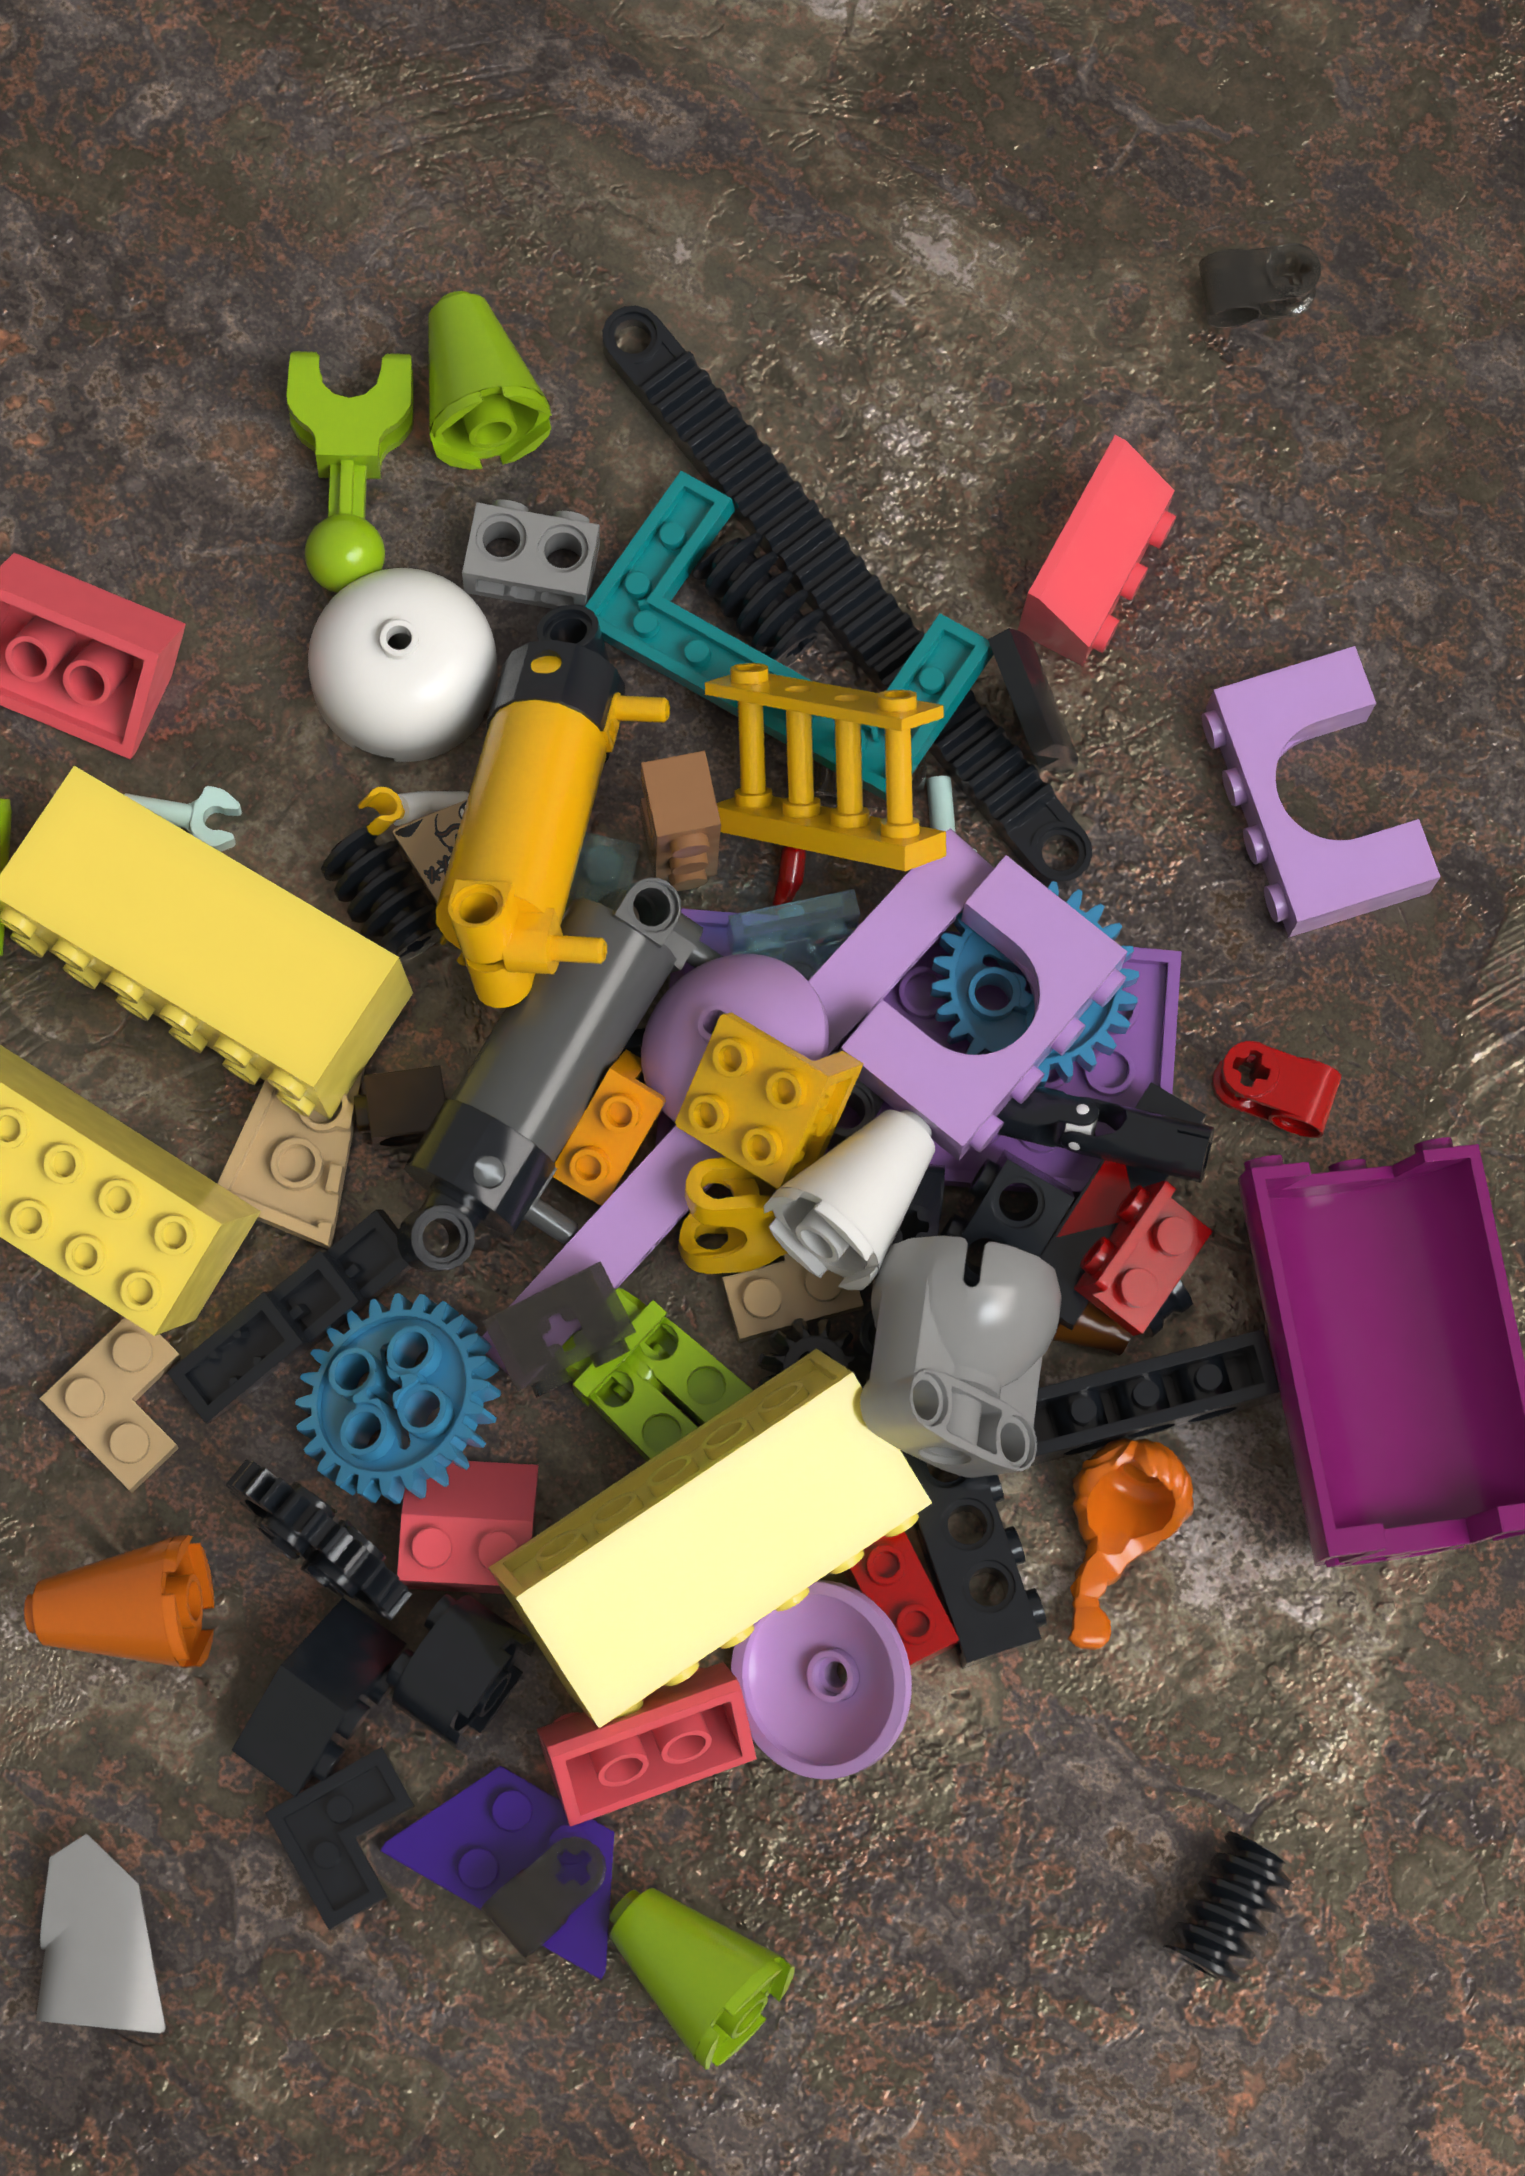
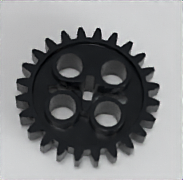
M248 1459L243 1462L225 1486L231 1490L230 1493L241 1501L240 1504L255 1515L252 1524L271 1540V1543L290 1561L292 1559L297 1561L300 1556L303 1557L305 1562L300 1569L323 1587H327L342 1598L347 1595L356 1601L359 1600L369 1610H374L382 1618L386 1617L390 1621L412 1596L408 1591L409 1588L399 1580L400 1578L385 1567L386 1564L383 1562L386 1559L385 1555L367 1540L348 1519L345 1521L340 1520L338 1523L333 1521L332 1519L337 1510L299 1483L294 1481L290 1485L280 1477L274 1476L265 1467L262 1468L254 1461L250 1462Z

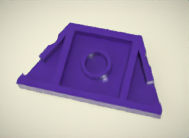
M499 1766L384 1843L380 1850L382 1853L599 1980L603 1978L607 1963L614 1831L593 1819L570 1827L559 1799L504 1767Z

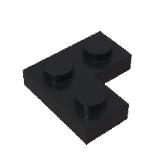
M382 1747L327 1777L324 1782L320 1781L297 1794L296 1797L290 1798L265 1813L330 1931L389 1898L357 1839L415 1807Z

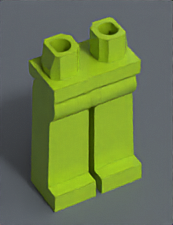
M620 1287L596 1311L597 1317L618 1335L603 1353L579 1331L573 1334L555 1353L556 1361L568 1378L574 1382L572 1384L574 1395L587 1407L591 1405L646 1461H649L698 1428L662 1394L663 1391L700 1425H703L754 1391L681 1328L666 1318L667 1312L654 1300L646 1306L640 1299Z

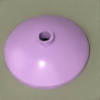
M728 955L694 968L668 989L657 1003L646 1025L641 1047V1065L645 1084L665 1097L666 1103L662 1111L675 1122L711 1038L712 1031L719 1017L723 1014L731 1012L812 1061L827 1056L829 1026L825 1008L814 988L796 969L785 962L764 955Z
M818 1580L808 1587L810 1589L809 1594L800 1603L785 1611L773 1610L753 1624L755 1628L751 1635L734 1646L731 1672L737 1678L742 1689L752 1739L770 1759L793 1773L815 1779H836L849 1776L872 1766L891 1749L902 1732L908 1716L912 1694V1680L908 1655L903 1641L884 1611L874 1601L852 1587L834 1581ZM838 1663L843 1664L846 1669V1683L842 1682L838 1677Z

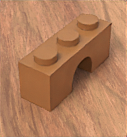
M705 750L642 762L641 784L644 798H641L640 817L653 878H660L669 882L677 891L690 890L705 885L708 882L707 877L717 875L721 822Z

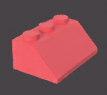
M1114 435L1027 594L1018 631L1026 634L1031 640L1081 666L1086 662L1092 649L1101 653L1105 651L1120 622L1119 619L1111 616L1121 596L1132 601L1148 571V567L1140 564L1149 544L1158 549L1161 548L1177 517L1168 512L1175 490L1125 439Z
M13 553L0 566V705L131 760L172 677L186 624L17 553Z
M724 1662L708 1668H698L692 1676L677 1685L668 1687L664 1684L642 1699L644 1703L640 1710L627 1716L615 1718L601 1728H598L585 1712H574L557 1718L552 1724L536 1729L546 1765L570 1827L756 1760L742 1689L737 1678Z

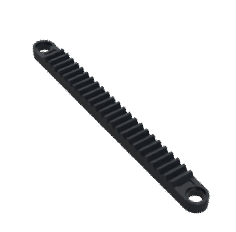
M624 306L614 311L606 319L602 330L603 354L610 366L710 487L732 498L735 506L734 516L750 535L760 533L763 536L759 546L766 554L776 552L779 556L775 563L777 568L781 572L790 570L793 573L794 577L790 582L797 592L806 589L809 593L806 603L813 611L820 608L824 611L825 614L821 621L880 692L886 691L924 637V632L915 628L910 615L907 612L901 611L895 597L891 593H886L882 588L880 579L867 570L864 560L852 552L846 538L840 537L837 534L831 520L822 516L816 502L807 498L802 485L798 481H793L789 476L786 466L774 458L771 448L759 440L753 426L747 425L744 422L738 408L729 404L723 390L714 386L708 372L705 369H700L694 355L690 351H685L660 319L649 309L640 306ZM631 326L642 328L651 339L649 346L644 351L636 354L622 351L615 342L617 334L622 329ZM970 689L930 747V753L1034 878L1046 887H1049L1052 881L1057 882L1058 889H1066L1079 883L1085 876L1092 858V845L1086 832L1057 799L1052 786L1049 783L1043 782L1037 768L1024 759L1018 745L1012 744L1008 740L1003 727L994 723L988 709L979 705L973 691ZM1053 840L1067 841L1077 852V862L1068 870L1058 871L1052 869L1045 863L1042 857V848Z

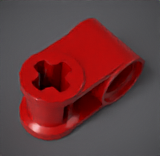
M1245 1041L1232 1047L1224 1059L1219 1062L1212 1074L1211 1085L1214 1095L1220 1103L1230 1109L1268 1121L1276 1127L1295 1135L1320 1138L1323 1136L1342 1075L1333 1067L1322 1062L1297 1057L1266 1046L1261 1042ZM1241 1065L1251 1069L1249 1079L1253 1083L1250 1087L1240 1083L1241 1072L1237 1069Z

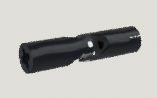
M1039 1085L1022 1104L1012 1098L997 1115L1004 1122L997 1133L998 1135L1048 1147H1061L1074 1153L1199 1183L1202 1182L1207 1168L1214 1136V1127L1089 1097H1077L1060 1090ZM1097 1121L1106 1123L1116 1132L1096 1136Z

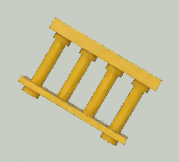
M760 663L734 665L730 667V675L705 682V695L738 701L741 788L734 791L735 797L717 803L721 822L720 832L901 871H908L946 857V831L922 827L919 824V819L913 817L911 729L944 718V705L918 701L917 693L910 690H888L874 693L770 674L768 666ZM763 706L786 710L788 798L786 799L772 796V789L766 787ZM812 715L835 719L837 808L821 806V800L814 797ZM861 724L885 728L887 817L884 819L870 816V810L863 807Z

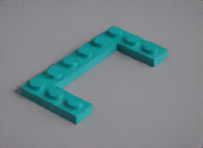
M680 471L585 607L596 615L603 640L606 643L738 717V701L705 695V682L730 675V667L743 663H760L768 666L770 674L811 680L671 602L735 511L732 498ZM939 613L886 690L914 691L917 693L918 701L944 705V718L911 729L912 773L994 655L988 639ZM763 706L764 732L787 745L786 710ZM812 715L813 760L836 772L835 719ZM861 724L862 787L886 801L885 728Z

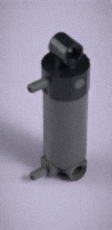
M645 878L604 895L598 902L586 898L573 899L561 922L560 927L563 936L603 938L607 943L606 959L601 964L559 962L557 971L554 974H535L529 994L520 1003L505 1009L455 1092L441 1106L404 1167L412 1179L430 1192L421 1208L410 1213L401 1222L397 1233L398 1250L402 1259L412 1268L422 1272L451 1270L462 1265L471 1255L475 1244L474 1231L479 1223L501 1233L514 1235L520 1223L526 1220L563 1245L567 1244L577 1233L578 1224L539 1199L557 1170L554 1164L556 1158L574 1131L609 1068L618 1059L668 975L680 971L686 962L696 968L706 962L723 957L699 940L703 927L681 913L680 897L677 890L669 882L660 878ZM633 906L636 908L639 914V920L636 918L634 914ZM431 1221L440 1223L446 1229L449 1236L447 1249L439 1257L431 1255L423 1244L424 1229Z

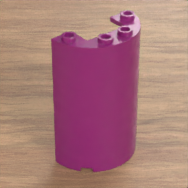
M1450 1137L1430 1139L1415 1144V1154L1391 1166L1367 1168L1366 1159H1351L1328 1166L1329 1172L1311 1174L1309 1162L1284 1164L1282 1155L1263 1156L1244 1162L1245 1172L1239 1176L1238 1186L1314 1565L1316 1567L1326 1565V1567H1345L1400 1560L1464 1548V1545L1477 1544L1489 1539L1499 1541L1525 1534V1361L1479 1144L1453 1147L1452 1138Z

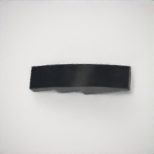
M383 1209L373 1211L330 1249L317 1252L275 1289L262 1292L167 1372L206 1424L214 1421L327 1337V1330L330 1327L337 1329L346 1322L347 1314L351 1310L354 1313L360 1311L370 1303V1300L375 1299L412 1268L402 1259L398 1250L397 1233L399 1229Z

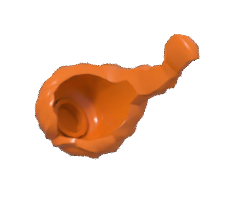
M1121 1438L1108 1442L1093 1454L1090 1459L1082 1462V1470L1072 1480L1075 1492L1072 1507L1078 1520V1531L1087 1546L1083 1563L1075 1572L1076 1580L1070 1587L1073 1596L1072 1606L1074 1613L1068 1640L1081 1649H1099L1110 1639L1111 1621L1100 1608L1098 1600L1106 1592V1588L1116 1583L1121 1578L1126 1566L1137 1559L1138 1556L1155 1550L1161 1541L1178 1532L1182 1524L1194 1511L1192 1480L1185 1466L1172 1450L1160 1442H1153L1146 1438L1140 1440Z

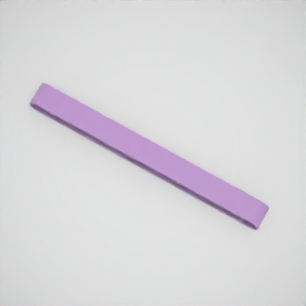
M951 828L946 831V857L911 869L808 981L820 997L827 1015L829 1026L827 1056L832 1055L949 928L956 920V916L963 912L965 902L993 871L994 867ZM675 1125L485 1332L482 1337L491 1345L486 1355L523 1389L526 1388L551 1362L561 1346L584 1326L605 1300L628 1278L689 1211L684 1195L686 1179L692 1167L700 1161L725 1156ZM714 1183L705 1186L703 1191L706 1192Z

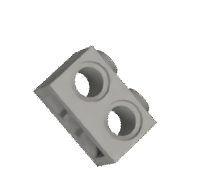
M494 500L492 505L476 502L462 570L463 587L466 593L551 609L572 604L585 606L588 603L600 547L599 524L590 523L586 516L571 511H556L553 513V516L528 512L529 510L525 505L511 500ZM498 538L511 539L519 546L513 554L506 557L494 556L486 550L487 545ZM559 549L571 550L580 557L579 561L569 568L555 567L548 562L547 558L552 552Z

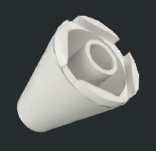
M886 1110L775 1190L771 1198L764 1205V1213L773 1210L776 1217L769 1225L774 1238L793 1259L817 1277L821 1278L828 1269L844 1277L838 1287L846 1290H863L877 1276L879 1272L878 1264L880 1270L889 1247L899 1230L935 1153V1145L931 1138L932 1131L929 1125L919 1115L911 1111Z

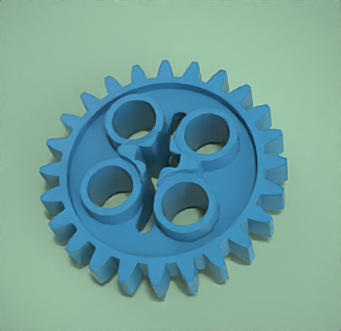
M1052 881L1048 889L1058 896L1057 882ZM1077 889L1066 903L1115 941L1122 929V925L1115 923L1102 928L1098 922L1105 906L1100 903L1085 913L1079 909L1082 891ZM960 913L956 916V920L953 923L962 936L943 933L939 943L952 956L934 957L931 968L936 973L948 978L932 983L930 996L948 999L949 1001L937 1009L935 1015L936 1021L947 1022L955 1020L956 1025L948 1034L947 1042L949 1045L967 1039L970 1043L967 1054H989L1008 1047L1026 1032L1034 1018L1033 994L1024 990L1027 979L1018 966L962 922L963 913ZM1121 946L1127 951L1124 963L1132 957L1134 952L1133 946ZM991 957L995 959L1004 969L986 966L983 963V958ZM1121 968L1120 972L1126 976V980L1104 1007H1101L1094 1001L1083 1013L1079 1020L1086 1027L1073 1045L1062 1056L1053 1049L1038 1068L1045 1075L1038 1084L1039 1086H1045L1049 1070L1053 1069L1057 1071L1065 1084L1069 1083L1073 1077V1062L1075 1061L1089 1073L1092 1072L1097 1064L1093 1048L1109 1056L1114 1052L1117 1045L1107 1031L1116 1034H1126L1131 1023L1117 1011L1135 1009L1138 997L1123 991L1122 988L1136 984L1139 978V971ZM985 985L997 986L1005 992L1009 1004L1000 1010L985 1009L977 1001L975 991Z
M396 1293L389 1311L378 1300L372 1299L369 1305V1318L364 1320L351 1310L347 1314L350 1330L345 1334L331 1327L327 1330L328 1337L334 1345L330 1351L313 1349L310 1353L321 1366L318 1372L302 1373L300 1379L310 1385L313 1391L310 1395L296 1399L295 1405L312 1416L301 1421L297 1425V1430L311 1439L304 1448L305 1453L320 1463L317 1470L333 1482L336 1481L335 1485L352 1496L357 1492L372 1503H376L382 1494L394 1504H400L404 1496L405 1487L418 1498H425L427 1479L429 1478L447 1487L449 1485V1476L446 1467L454 1463L458 1467L467 1470L470 1465L462 1451L467 1445L484 1448L486 1442L475 1431L478 1424L496 1422L497 1418L483 1408L484 1402L501 1396L499 1389L490 1382L485 1381L499 1371V1366L487 1356H484L491 1348V1345L482 1336L475 1333L478 1327L463 1314L459 1315V1312L448 1303L442 1301L437 1305L424 1294H419L414 1303H412L402 1294ZM428 1349L425 1359L421 1364L414 1367L417 1357ZM386 1350H387V1362H388V1365H387V1363H386V1358H385V1352H386ZM369 1371L367 1380L356 1389L359 1379ZM440 1407L437 1418L426 1426L428 1416ZM381 1429L379 1438L373 1445L368 1447L371 1436ZM407 1431L409 1432V1437H410V1446H409V1447H408V1433H407Z

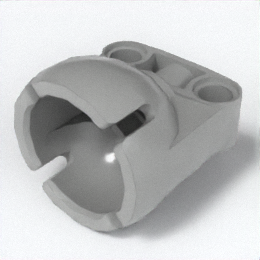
M954 1236L918 1237L890 1245L880 1270L878 1264L879 1272L874 1278L871 1295V1308L876 1328V1338L870 1380L863 1387L860 1397V1410L868 1429L897 1449L941 1470L963 1477L977 1478L1021 1472L1028 1469L1034 1462L1037 1452V1438L1033 1426L1042 1356L1046 1353L1057 1332L1062 1296L1055 1269L1036 1255L1010 1245L988 1242L984 1245L979 1283L976 1287H969L963 1281L968 1244L964 1238Z

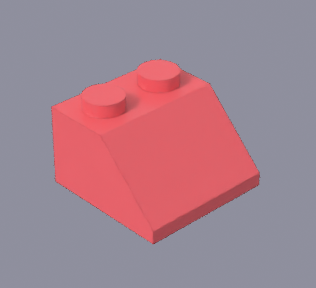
M468 1461L470 1467L465 1470L451 1463L446 1467L449 1476V1485L447 1487L429 1478L427 1479L426 1497L423 1499L418 1498L405 1487L401 1512L397 1568L399 1580L409 1589L505 1594L489 1570V1567L534 1537L539 1466L533 1464Z

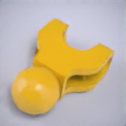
M726 1157L706 1159L695 1164L689 1171L686 1179L684 1197L690 1214L683 1221L678 1243L680 1255L686 1265L693 1271L704 1274L747 1272L763 1267L778 1257L788 1254L774 1238L769 1228V1225L776 1218L773 1210L764 1213V1205L777 1188ZM719 1183L729 1188L733 1197L713 1199L705 1194L703 1188L708 1184ZM707 1233L728 1235V1241L721 1248L714 1250L699 1246L696 1239L700 1235Z

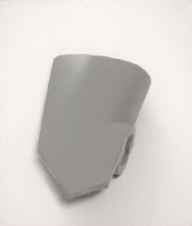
M85 1834L52 1855L49 1859L40 1930V1947L45 1952L36 2021L161 2034L165 2031L166 2024L140 1885L88 1834Z

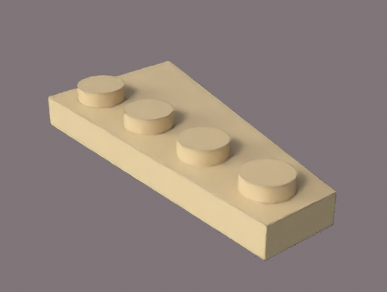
M365 1068L348 1094H344L341 1099L342 1103L331 1120L315 1110L311 1112L309 1117H305L290 1109L277 1099L276 1095L279 1090L265 1080L217 1184L261 1211L256 1220L323 1248L330 1249L333 1244L356 1121L354 1096L361 1094Z

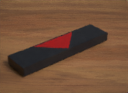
M1152 1082L1135 1107L1136 1109L1203 1124L1206 1114ZM1101 1160L1040 1256L1042 1260L1056 1271L1062 1296L1059 1323L1072 1331L1090 1301L1074 1290V1287L1085 1273L1080 1268V1263L1087 1251L1098 1239L1103 1236L1108 1239L1121 1219L1116 1216V1211L1121 1202L1136 1186L1141 1185L1144 1188L1147 1185L1164 1180L1167 1181L1170 1175Z

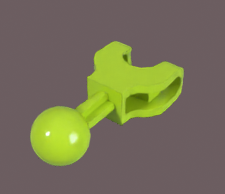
M293 351L290 354L287 406L290 411L291 428L302 444L314 451L319 478H329L328 517L319 522L311 531L305 545V562L313 579L320 586L334 593H338L360 577L382 570L384 565L385 548L382 538L376 528L365 520L366 480L381 479L382 461L390 451L399 447L413 430L414 381L412 357L410 354L390 353L383 356L377 384L366 394L350 398L332 393L323 384V377L319 368L320 356L317 352Z

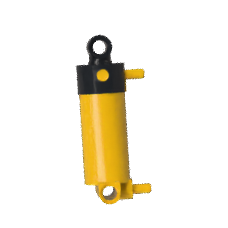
M575 604L563 605L548 612L542 617L537 626L538 641L529 642L513 650L503 664L487 719V734L436 906L437 926L444 937L462 951L475 992L479 1000L489 1007L506 1008L520 1003L529 994L535 974H554L557 971L559 962L601 964L605 961L607 943L603 938L563 936L560 927L603 767L609 759L610 753L613 752L620 722L665 723L670 715V703L665 697L625 696V683L617 669L610 664L598 619L594 612L585 606Z

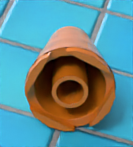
M191 1535L174 1536L39 1580L35 1586L34 1593L28 1594L25 1599L24 1618L26 1627L30 1633H36L39 1642L44 1646L181 1668L201 1667L208 1659L214 1629L202 1630L203 1609L215 1608L211 1570L205 1550L200 1543H190L193 1538Z

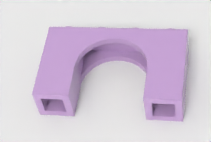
M1355 646L1214 689L1206 706L1207 712L1202 713V725L1207 741L1212 749L1220 747L1227 766V770L1222 772L1227 797L1232 806L1241 805L1248 827L1243 829V837L1248 855L1254 864L1262 863L1269 885L1264 887V896L1269 913L1274 922L1283 921L1288 937L1429 894L1440 879V874L1419 819L1355 839L1331 840L1311 834L1300 827L1288 815L1279 799L1276 787V767L1282 755L1300 742L1366 722L1376 705Z
M1007 855L965 902L961 921L1017 965L1028 980L1034 997L1035 1013L1034 1019L1026 1032L1013 1044L999 1051L982 1055L962 1054L949 1050L935 1042L882 999L840 1050L864 1063L857 1078L896 1111L908 1110L919 1115L929 1125L932 1131V1140L958 1161L970 1147H973L979 1153L985 1149L1004 1124L997 1115L1013 1098L1022 1104L1030 1096L1045 1075L1038 1068L1053 1049L1062 1056L1086 1027L1079 1020L1083 1013L1094 1001L1101 1007H1104L1126 980V976L1120 970L1127 951Z

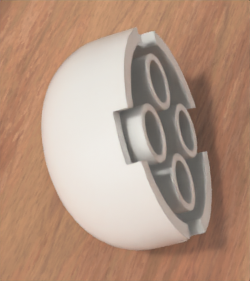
M384 569L360 577L348 584L330 600L320 614L309 644L308 670L311 688L316 705L325 722L341 740L352 748L356 746L375 755L394 758L395 762H414L433 758L448 752L465 741L482 723L483 715L491 702L496 680L498 679L495 641L489 623L480 607L455 583L440 575L420 569ZM393 635L396 644L401 650L393 649L388 645V641Z

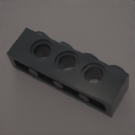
M1263 1329L1038 1388L1033 1426L1037 1438V1452L1031 1466L1102 1448L1108 1442L1121 1438L1132 1440L1271 1403L1280 1393Z
M901 1451L932 1502L918 1512L919 1518L913 1526L937 1596L960 1639L955 1649L962 1669L1036 1645L1042 1639L1038 1628L1047 1625V1619L1037 1590L1032 1588L1025 1591L1017 1566L1026 1563L1018 1533L1014 1526L1004 1529L996 1504L1004 1502V1494L998 1475L977 1478L960 1476L952 1482H941L930 1474L927 1462ZM962 1511L974 1514L982 1524V1538L973 1544H963L956 1541L948 1529L949 1517ZM980 1573H989L996 1576L1004 1588L1002 1602L990 1607L977 1603L969 1591L970 1579Z

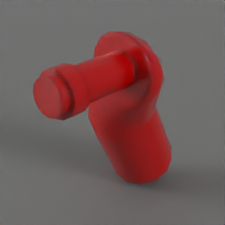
M784 846L781 850L779 876L772 902L773 911L778 917L784 914L789 918L811 919L810 915L803 913L791 904L803 884L806 850Z

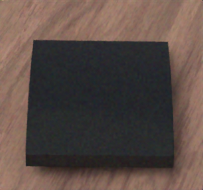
M1010 628L989 638V644L1038 768L1040 770L1067 773L1077 768V753L1031 638L1018 630Z

